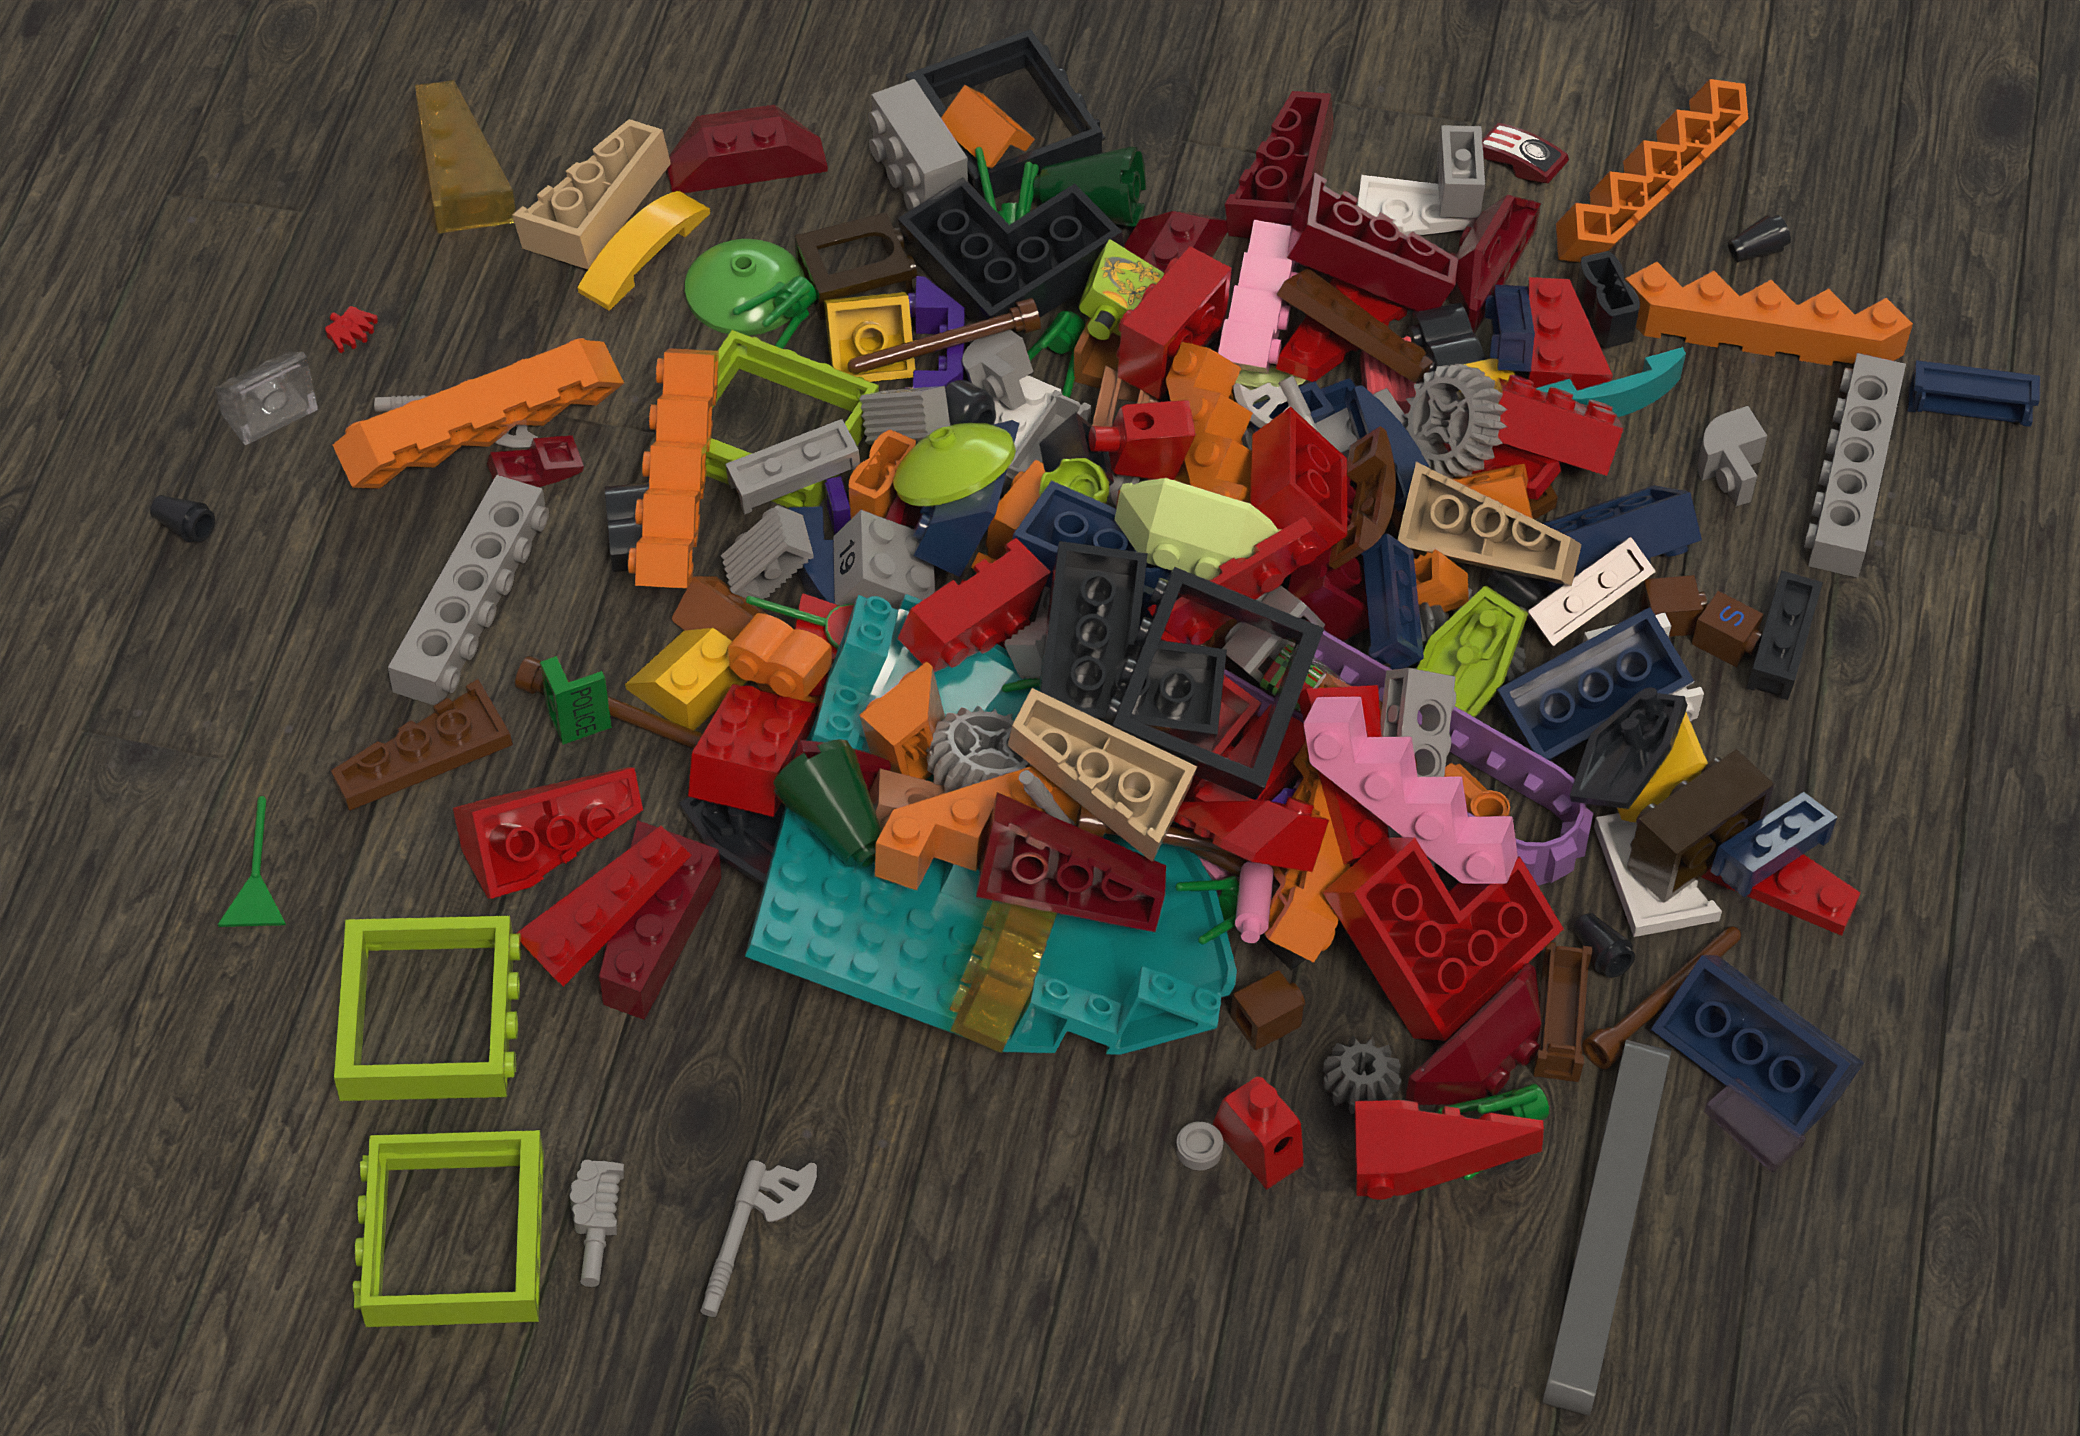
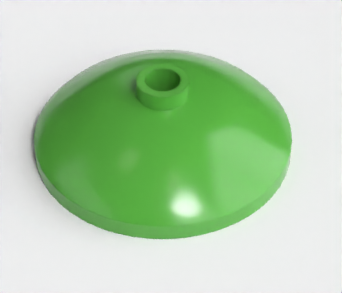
M757 239L731 240L709 248L692 263L685 279L686 301L694 316L711 329L725 334H729L731 330L747 336L763 334L777 329L792 318L782 315L769 327L762 326V321L776 309L775 297L740 315H734L733 309L770 290L778 282L786 284L795 276L804 277V272L797 259L787 250L776 244Z

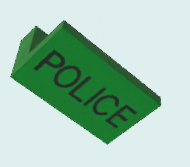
M557 656L540 662L547 712L562 745L612 728L606 680L602 671L568 682Z

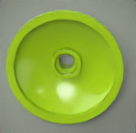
M963 423L939 428L919 441L902 459L894 475V488L902 501L916 506H934L962 499L983 489L1005 472L1014 459L1016 452L1015 444L1011 435L1006 430L991 424Z

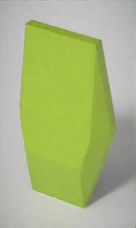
M1484 586L1429 637L1423 652L1424 659L1420 660L1417 670L1455 676V707L1476 717L1494 696L1497 689L1503 685L1528 613L1488 586Z

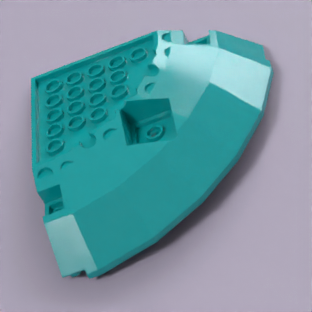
M905 594L900 608L897 610L892 608L890 603L884 598L878 596H871L869 598L857 596L819 700L820 705L816 720L806 741L825 743L842 739L847 740L852 748L870 753L859 715L865 711L870 702L881 698L898 685L903 676L923 665L897 639L910 609L923 600ZM998 644L986 653L978 652L967 657L956 667L951 668L947 666L934 673L945 717L947 713L957 714L961 707L973 712L978 705L985 712H991L996 708L997 713L1003 716L1012 713L1013 720L1015 721L1032 689L1028 688L1007 693L1002 691L1004 684L1023 679L1018 675L1008 651ZM1039 686L1033 687V689L1038 691ZM932 774L926 780L934 782V775ZM786 806L745 957L994 1049L1003 1052L1055 1053L1067 1031L1107 1045L1106 1054L1122 1055L1216 1029L1218 1027L1221 997L1230 995L1235 986L1237 974L1227 931L1204 945L1198 942V938L1223 922L1224 919L1216 890H1176L1175 885L1179 882L1212 880L1199 857L1182 847L1161 844L1154 858L1155 861L1166 865L1165 897L1156 932L976 897L980 865L977 871H973L933 858L917 890L875 877V863L863 869L858 868V866H846ZM1104 833V839L1143 855L1121 836Z

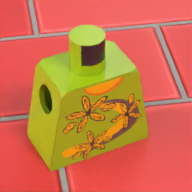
M1111 239L1108 240L1092 267L1079 304L1080 311L1092 318L1087 326L1088 331L1092 336L1100 340L1108 339L1112 332L1121 337L1118 327L1123 315L1129 309L1134 310L1141 302L1148 286L1152 283L1157 284L1164 276L1162 271Z

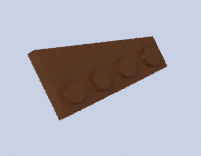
M1309 268L1285 280L1277 293V296L1413 383L1423 378L1424 373H1427L1433 364V361L1425 356L1426 352L1420 346L1402 339L1387 325L1378 321Z
M479 679L466 686L467 693L454 701L446 698L433 706L435 713L416 724L411 720L399 727L396 737L384 744L377 741L331 770L333 781L349 811L513 745L509 730Z

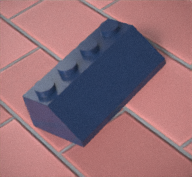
M1009 420L992 424L1006 430L1015 443L1020 423ZM1007 469L992 483L967 497L940 505L921 506L919 510L921 516L912 534L913 537L918 539L913 556L960 577L996 514Z
M1052 480L1016 529L1012 540L1017 538L1051 572L1044 585L1050 589L1059 541L1137 552L1114 520L1116 508ZM1149 563L1146 564L1140 624L1144 617L1152 619V615L1147 609L1154 605L1149 603L1151 595L1155 590L1159 577L1167 580L1172 570Z
M1656 485L1542 523L1582 544L1574 577L1629 537H1632L1650 564L1651 557L1663 554L1665 557L1680 555L1689 550L1688 545L1702 540L1691 493ZM1535 579L1544 590L1550 591L1551 594L1563 586V584Z
M1649 607L1498 688L1495 703L1516 739L1524 747L1550 761L1589 740L1590 734L1639 691L1652 687L1656 689L1657 693L1672 695L1693 684L1694 679Z
M1702 955L1651 1029L1797 1139H1801L1839 1100L1864 1064L1855 1055L1718 955Z

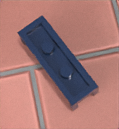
M1495 285L1494 295L1487 297L1485 305V317L1491 319L1494 335L1491 337L1490 357L1497 359L1498 370L1531 372L1535 331L1527 286Z
M1916 360L1908 386L1907 411H1930L2017 422L2020 425L2031 427L2033 422V406H2038L2040 401V376Z
M1386 533L1372 547L1361 553L1363 556L1361 566L1364 568L1371 638L1369 656L1381 664H1390L1391 669L1394 670L1404 669L1424 659L1414 553L1413 550Z
M1803 792L1718 847L1710 872L1716 876L1721 875L1722 880L1743 897H1746L1750 894L1752 887L1818 844L1823 846L1827 844L1833 832L1837 816Z

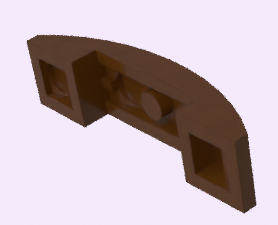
M1381 426L1350 445L1347 476L1357 484L1350 525L1347 526V536L1332 546L1329 566L1334 570L1372 547L1384 534L1392 515L1396 490L1395 466L1387 431Z

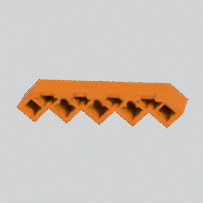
M1709 79L1689 100L1690 111L1677 109L1656 131L1657 142L1643 140L1623 161L1624 173L1609 171L1591 190V205L1575 203L1556 223L1558 260L1581 262V258L1584 256L1610 251L1719 149L1748 120L1745 84Z
M1655 262L1625 278V281L1637 293L1640 302L1636 328L1647 337L1661 338L1663 333L1685 337V343L1718 347V343L1742 346V352L1775 357L1776 352L1800 355L1799 361L1832 366L1833 361L1854 364L1857 353L1891 361L1902 357L1905 353L1913 325L1887 298L1854 314L1830 289L1796 305L1772 280L1739 296L1715 271L1682 287L1658 262Z
M579 338L531 358L519 360L510 366L481 377L464 381L444 391L420 400L411 401L404 406L370 419L353 423L346 428V434L336 441L333 447L352 488L380 489L407 466L435 468L462 445L490 447L514 426H544L570 404L597 406L621 387L624 381L604 342Z
M1182 342L1167 375L1166 384L1171 401L1189 400L1196 434L1185 457L1190 484L1200 489L1251 504L1252 451L1241 445L1240 442L1253 412L1229 399L1241 367L1210 348Z
M669 348L664 352V358L657 359L656 382L663 384V394L657 399V405L651 404L649 427L650 430H656V441L651 445L650 452L644 451L642 473L643 477H649V489L644 493L643 499H637L635 520L636 525H643L642 537L637 542L636 548H630L628 571L635 574V586L688 588L692 582L694 570L692 553L693 547H697L700 526L699 505L700 499H703L707 473L706 452L710 451L713 429L712 405L716 406L719 351Z
M1327 673L1318 688L1348 687L1350 685ZM1305 741L1293 761L1304 778L1292 798L1313 804L1312 813L1328 819L1329 823L1313 872L1271 865L1274 871L1273 875L1280 883V887L1271 900L1268 929L1264 934L1268 940L1315 962L1320 952L1325 951L1332 943L1339 920L1323 892L1350 868V864H1343L1317 769L1310 764L1307 741Z
M1030 766L894 809L876 841L875 877L917 890L933 858L977 871L981 863L997 792L1045 813L1027 794L1023 784L1019 781V775L1024 770L1030 771L1041 780L1053 795L1054 801L1075 824L1080 804L1035 767Z

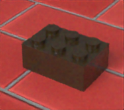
M1737 749L1723 759L1720 757L1712 759L1695 779L1690 782L1688 780L1680 782L1671 791L1668 798L1658 805L1651 803L1640 812L1636 819L1635 836L1630 843L1631 852L1627 868L1665 903L1712 868L1718 847L1765 817L1774 783Z

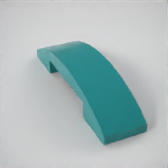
M1681 347L1646 357L1642 373L1578 391L1571 379L1536 389L1548 393L1549 387L1558 388L1573 394L1572 399L1584 405H1588L1589 400L1599 401L1612 406V412L1617 414V417H1621L1650 405L1671 390L1681 378L1686 352Z

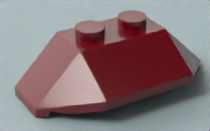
M774 104L697 116L669 155L671 164L667 168L671 191H680L682 193L828 172L821 138Z
M1507 194L1483 211L1473 227L1467 226L1459 242V251L1457 254L1450 253L1458 258L1456 283L1447 298L1450 304L1459 302L1462 304L1474 334L1485 318L1487 297L1494 295L1495 285H1504L1536 232L1541 203Z
M1171 211L1139 220L1124 247L1165 273L1170 261L1173 258L1179 259L1189 246L1213 258L1228 232L1227 220L1194 212Z
M1527 963L1487 1004L1409 1076L1406 1101L1418 1102V1105H1454L1484 1098L1489 1092L1495 1095L1506 1085L1510 1078V1072L1518 1064L1525 1066L1534 1058L1540 1048V1044L1537 1041L1541 1027L1535 967Z

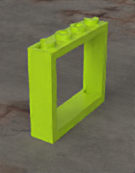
M731 330L718 350L716 402L737 371L741 369L851 411L852 413L845 422V425L856 446H858L866 430L863 426L865 420L862 418L863 411L861 406L863 403L859 399L861 395L879 392V385L866 381L863 377H855L834 369L829 364L818 363L802 357L792 350L781 349L765 343L755 336L752 338ZM711 438L710 451L706 452V476L729 485L725 464L752 453ZM827 479L771 501L788 508L819 506L826 496L825 482H827Z
M510 916L347 919L345 921L334 1080L340 1101L507 1097L508 1077H514L516 1072L515 1051L509 1052L510 1039L518 1038L517 1011L511 1012V1000H519L520 997L519 972H513V961L521 960V934H513ZM495 948L489 1062L361 1065L369 951Z
M540 1130L370 1136L369 1155H363V1160L360 1161L361 1181L367 1182L366 1195H359L358 1221L359 1224H365L364 1238H356L355 1242L356 1266H362V1278L353 1282L354 1310L361 1309L366 1327L539 1322L544 1150ZM520 1166L515 1292L382 1296L389 1170Z

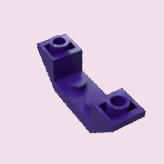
M916 276V293H908L910 317H916V334H938L964 326V307L925 276ZM964 343L946 348L947 356H939V371L913 370V387H905V389L935 386L946 387L953 381L964 380V365L962 361Z

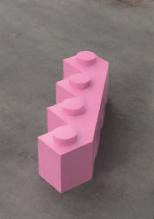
M1258 220L1253 222L1248 253L1244 252L1238 286H1234L1229 317L1224 320L1218 354L1235 363L1242 370L1268 374L1270 365L1278 363L1281 340L1278 339L1280 330H1287L1291 306H1287L1288 302L1277 296V293L1285 280L1298 274L1296 269L1297 264H1299L1287 258L1291 226Z
M1361 697L1316 698L1304 721L1309 760L1312 766L1402 837H1415L1424 853L1459 882L1465 884H1507L1518 857L1512 816L1468 817L1462 777H1418L1412 737H1367Z

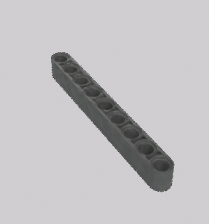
M1627 1039L1625 1041L1542 1404L1587 1416L1591 1414L1671 1050Z

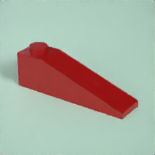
M634 767L494 796L453 808L462 852L487 898L490 899L534 886L544 879L543 876L561 863L566 864L577 856V852L597 838L602 839L643 811Z
M1288 797L1286 804L1268 800L1182 802L1173 820L1180 825L1194 829V833L1201 837L1214 839L1213 844L1251 862L1313 872L1329 823L1328 819L1312 813L1313 804L1292 797Z
M1355 1101L1357 1196H1368L1372 1199L1384 1200L1392 1196L1407 1195L1542 1152L1543 1120L1488 1113L1479 1119H1473L1460 1115V1108L1445 1106L1441 1111L1442 1114L1418 1111V1102Z

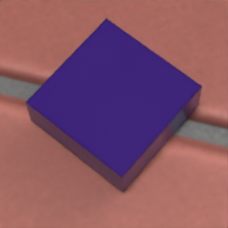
M841 476L828 478L827 482H825L826 507L834 534H837L851 520L850 506Z

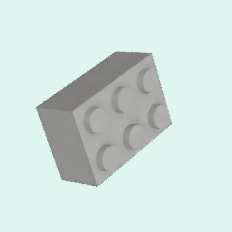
M915 79L871 94L872 112L868 113V118L873 130V139L869 140L870 150L874 159L877 162L882 161L886 167L891 185L894 188L899 187L903 193L908 211L962 177L968 182L967 156Z

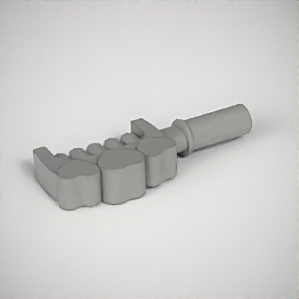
M584 1160L581 1163V1169L577 1172V1180L571 1185L570 1206L574 1230L578 1234H586V1239L583 1242L585 1249L580 1280L584 1286L595 1287L599 1285L603 1251L606 1247L605 1235H617V1220H615L614 1213L617 1210L615 1203L618 1201L616 1194L619 1191V1186L617 1184L624 1178V1164Z

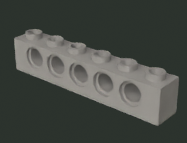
M1857 353L1853 369H1844L1839 392L1847 393L1846 399L1838 398L1832 420L1834 423H1839L1840 426L1839 430L1831 429L1825 453L1832 454L1833 457L1832 461L1824 460L1818 483L1826 486L1825 493L1817 491L1811 516L1818 517L1819 520L1817 525L1809 524L1804 548L1812 550L1808 564L1809 567L1857 578L1859 576L1868 544L1904 376L1905 363Z
M496 475L388 666L393 693L435 706L446 698L448 692L453 693L456 690L460 680V671L465 661L471 660L474 657L481 632L484 627L488 628L493 623L497 603L502 594L507 595L510 592L514 581V573L518 565L527 561L534 536L537 531L542 532L547 524L549 509L545 507L542 488Z
M1412 668L1386 670L1381 713V736L1412 737L1414 755L1417 759V776L1444 777L1446 757L1451 748V737L1449 734L1451 712L1456 704L1455 676ZM1418 711H1420L1422 715L1421 727L1419 726L1417 721ZM1388 825L1389 838L1402 837ZM1428 857L1429 861L1434 867L1435 862Z

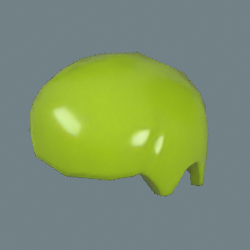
M1087 458L1063 459L1056 470L1045 472L1041 478L1039 496H1041L1052 480L1104 504L1107 503L1109 481L1103 469Z

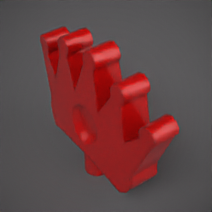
M350 306L342 316L333 312L330 315V319L334 322L326 326L325 331L327 338L333 342L339 353H343V344L355 349L357 347L355 339L363 343L368 341L367 335L364 332L374 333L373 325L368 322L377 324V315Z

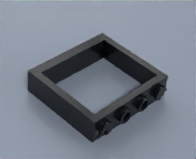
M1031 29L906 74V81L915 79L936 112L942 117L947 109L940 98L961 91L964 85L973 87L1026 68L1073 136L998 163L992 169L987 168L994 198L1021 189L1026 162L1037 164L1039 167L1038 174H1041L1044 166L1102 153V141L1105 140L1103 131L1100 129L1099 119H1093L1087 110L1083 96L1079 92L1075 93L1069 84L1065 70L1062 67L1058 68L1051 58L1048 46H1042ZM957 142L968 158V183L985 199L977 158Z
M1174 566L1167 580L1160 577L1149 601V603L1157 605L1152 619L1144 617L1139 626L1134 642L1141 644L1136 659L1128 656L1119 677V682L1126 684L1121 698L1112 697L1104 721L1111 723V726L1197 766L1195 776L1256 800L1266 787L1325 628ZM1178 595L1295 643L1249 767L1130 719Z

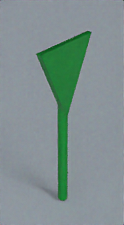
M259 796L257 799L251 876L218 923V927L286 925L260 875L266 811L265 796Z

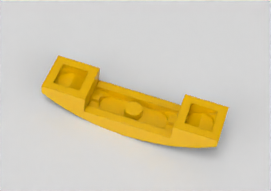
M680 191L669 193L653 201L632 217L602 249L578 285V293L610 311L635 287L634 275L677 234L686 238L710 214V208Z

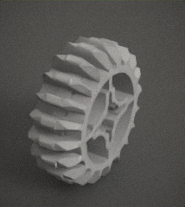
M1463 364L1437 366L1435 372L1424 373V383L1414 384L1415 397L1406 399L1411 405L1410 411L1401 415L1408 420L1406 430L1419 447L1430 469L1449 478L1466 477L1471 475L1472 471L1484 469V460L1495 458L1492 449L1493 445L1503 444L1498 437L1499 430L1507 427L1500 421V416L1508 410L1498 404L1503 393L1494 389L1495 380L1485 376V373L1478 368L1468 367ZM1460 390L1465 399H1459L1456 392ZM1443 443L1450 444L1452 451L1448 452Z
M977 705L973 712L961 707L957 714L947 713L945 719L938 721L933 733L930 750L928 747L926 749V752H928L926 757L928 763L927 771L934 775V784L944 785L945 793L1032 766L1008 747L1014 723L1012 713L1003 716L997 713L996 708L991 712H985Z

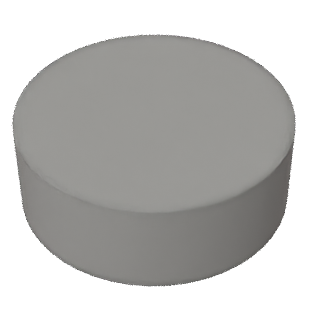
M1193 1122L1181 1129L1177 1136L1176 1153L1183 1165L1193 1170H1207L1214 1167L1220 1161L1223 1152V1137L1215 1126L1206 1122Z

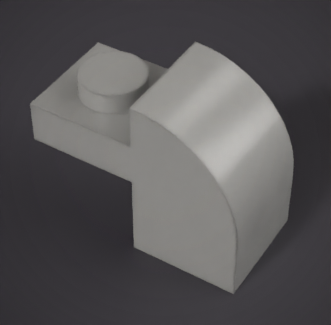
M1008 330L973 341L965 350L962 359L969 382L984 389L993 397L994 401L1000 400L1012 410L1025 404L1026 400L1019 380L1031 374L1033 369L1023 338L1012 330Z
M1749 406L1724 413L1710 422L1705 430L1698 458V473L1701 480L1716 477L1720 489L1724 493H1728L1735 506L1751 502L1757 475L1751 465L1761 462L1767 440V434Z

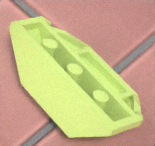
M1168 478L1147 480L1137 484H1122L1114 519L1137 552L1148 553L1147 563L1168 570H1173L1175 566L1209 581L1219 576L1220 565L1232 558L1248 559L1255 555V545L1282 530L1278 529L1268 517L1249 503Z

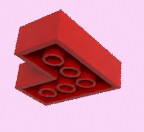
M1415 837L1382 838L1323 892L1414 1039L1446 1041L1564 930L1520 856L1517 857L1507 884H1465L1459 882L1448 892Z

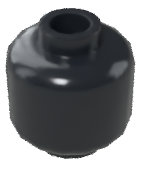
M956 380L945 387L950 425L963 423H985L992 425L995 423V403L993 397L987 391L966 380Z

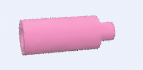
M1251 861L1246 862L1241 867L1235 926L1241 932L1242 940L1247 943L1257 942L1260 935L1268 929L1274 874L1273 868L1270 865Z

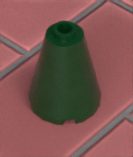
M1125 147L1044 166L1041 174H1036L1034 178V195L1036 198H1040L1043 204L1071 185L1076 184L1113 223L1127 227H1136L1139 220L1143 217L1145 203H1138L1140 191L1146 190L1143 154L1141 151H1137L1138 147Z
M837 739L818 745L821 751L820 754L808 760L805 753H803L784 767L774 779L773 784L776 788L774 791L778 799L846 866H858L860 869L869 867L875 863L876 841L882 831L855 750L847 740Z

